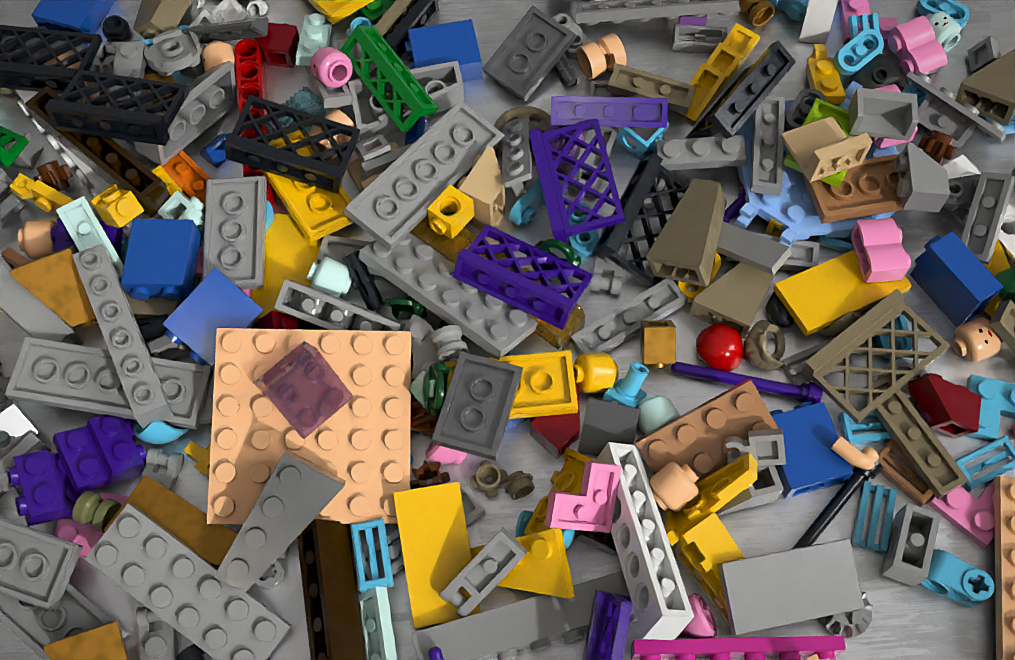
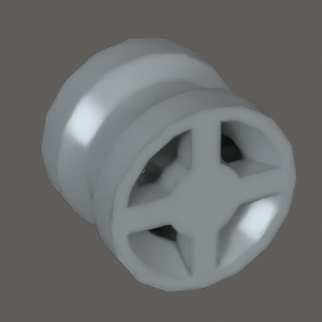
M458 325L444 326L437 329L431 335L432 344L438 348L436 355L440 362L445 363V361L458 360L461 351L468 353L467 344L461 340L462 331Z

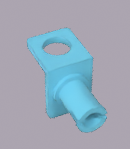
M622 127L616 141L641 160L648 152L653 151L657 154V140H665L663 137L667 128H659L646 142L629 127ZM625 136L632 138L636 146L631 145Z
M632 362L625 377L618 380L612 388H609L602 400L610 402L617 400L619 404L637 407L638 403L647 396V393L641 390L640 387L649 374V369L641 363Z

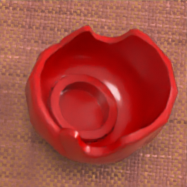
M714 323L703 329L696 338V352L699 360H703L712 369L729 372L738 367L743 359L741 335L729 325Z

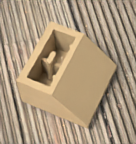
M490 146L486 148L482 155H477L471 172L467 177H462L457 187L459 191L473 199L475 216L468 224L480 230L486 224L496 228L506 213L505 187L502 183V173L494 148Z

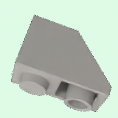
M907 143L901 155H897L894 164V170L899 174L897 195L901 197L902 210L939 212L950 196L947 170L915 144Z
M775 465L757 466V480L748 489L740 492L715 512L716 515L722 516L775 502L784 490Z

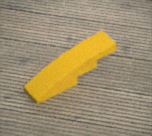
M736 23L724 42L718 44L708 61L702 63L690 81V85L696 86L695 94L687 115L680 114L697 123L745 62L760 40V36Z

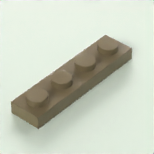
M884 376L873 382L872 389L887 390L890 387V376ZM901 389L873 411L937 499L958 489L969 481ZM862 395L867 402V395ZM872 396V401H874L878 396Z

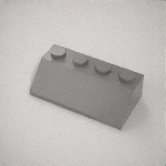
M229 60L210 68L188 85L190 92L168 129L170 139L166 146L134 142L136 151L158 165L163 166L237 105L233 62ZM161 111L156 114L164 116L166 112Z

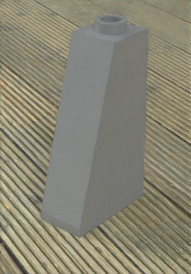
M0 263L1 311L32 338L82 345L84 343L62 319L17 282Z

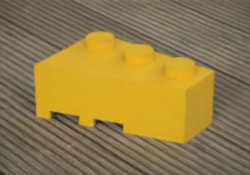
M714 512L682 535L674 553L729 623L718 563L743 559L745 557Z

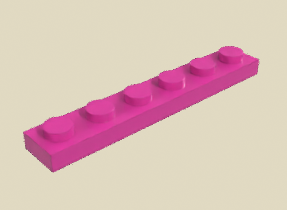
M844 636L633 640L631 644V660H696L697 658H709L710 660H731V658L766 660L765 657H779V660H801L800 656H812L814 654H817L820 660H836L835 656L844 652L846 647Z

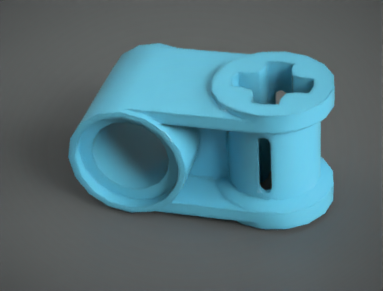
M940 549L933 550L928 577L920 582L921 585L930 591L942 594L968 608L980 605L983 600H986L993 594L995 587L993 579L988 573Z

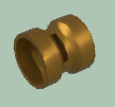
M739 0L740 9L744 13H748V19L754 26L766 23L775 13L774 5L768 0Z

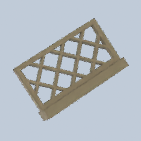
M898 289L894 290L809 358L801 372V375L809 383L814 381L856 424L871 414L951 346L904 303L906 296ZM901 314L904 315L912 323V331L895 329L894 320ZM875 335L889 336V349L872 348V337ZM895 337L912 338V351L896 350ZM918 338L930 339L938 348L933 352L918 351ZM853 353L867 354V368L849 366V356ZM872 355L890 356V369L872 368ZM895 357L913 358V368L910 371L895 370ZM829 372L844 373V386H832L823 377ZM849 373L867 375V388L849 387ZM872 375L890 376V387L887 390L872 389ZM849 394L867 395V406L858 412L849 403ZM872 396H878L874 401H872Z

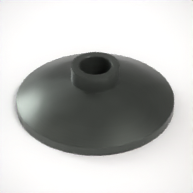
M878 54L856 73L849 76V84L855 81L862 85V88L876 89L895 84L902 92L905 87V74L896 60L887 55ZM876 73L883 75L884 79H878Z

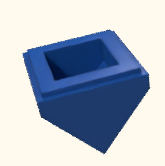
M420 116L411 129L405 132L404 146L416 142L431 128L426 116Z
M227 133L218 135L199 153L215 168H218L227 160L225 156Z

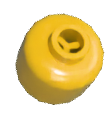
M605 352L579 354L573 364L575 383L579 385V391L582 393L606 392L618 380V365Z

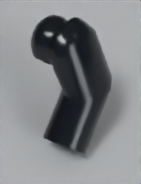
M773 291L765 311L772 323L778 325L781 329H787L793 324L794 319Z

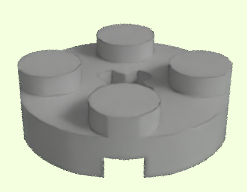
M175 29L152 39L153 45L149 49L147 46L144 49V55L149 66L156 70L160 76L166 77L175 71L186 67H195L200 64L202 47L194 32L189 31L190 35L183 34L182 30Z

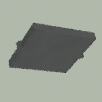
M589 397L578 452L599 456L608 442L633 445L641 409L619 404L617 400L610 402Z

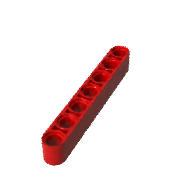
M243 39L235 46L239 116L249 94L268 100L265 63L259 45L253 39ZM255 106L252 107L250 112L254 119L267 115L265 109ZM270 122L259 125L263 135L270 132ZM253 128L242 131L240 134L248 139L258 137ZM243 164V177L265 176L260 169L257 170V168ZM267 180V200L273 207L276 203V192Z

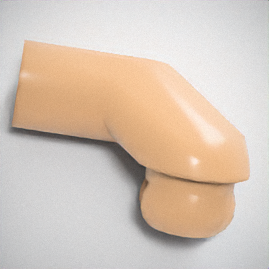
M842 436L830 448L846 462L863 470H870L875 467L874 463L879 459L878 453L873 448L865 447L860 451Z

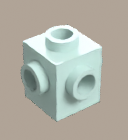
M177 190L157 211L164 219L193 220L200 234L204 231L205 204L194 195L190 199Z

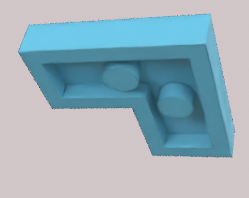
M971 374L967 378L966 387L969 391L982 396L978 432L965 436L993 442L998 439L1000 415L1015 419V384Z

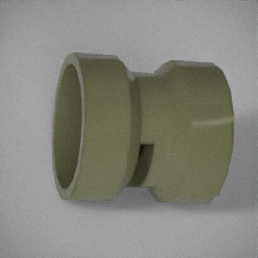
M88 490L82 493L76 501L72 518L75 522L83 525L92 524L95 530L105 533L103 531L120 509L121 504L110 498L103 500L98 493Z

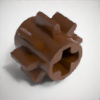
M933 130L931 136L923 134L917 146L939 164L942 163L943 159L951 160L957 148L951 145L954 137L937 130Z
M53 160L36 168L39 175L33 177L35 182L39 180L57 191L70 187L68 179L73 177V174L68 164L60 166L57 160Z
M414 398V403L411 404L410 427L414 431H423L425 436L431 435L435 431L439 417L431 416L428 410L423 408L422 404Z
M424 460L423 465L419 469H412L416 480L410 481L411 489L447 483L450 481L449 473H441L443 469L441 462L433 465L428 464ZM433 479V483L427 484V480Z

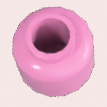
M323 47L313 55L311 60L312 74L325 86L339 88L350 80L353 66L346 54L333 47Z

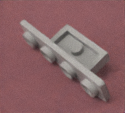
M911 71L907 72L905 75L906 80L928 94L927 98L918 108V124L931 133L933 130H937L954 137L951 145L957 147L958 151L976 128H979L1000 143L1004 141L1006 134L1002 132L1004 127L993 119L985 121L978 116L980 112L968 103L962 106L953 100L956 96L944 87L938 90L930 84L932 80L922 72L918 71L916 74Z
M528 117L511 120L503 127L502 183L505 188L512 187L516 197L527 193V180L533 177L532 149L528 132L531 130V123Z

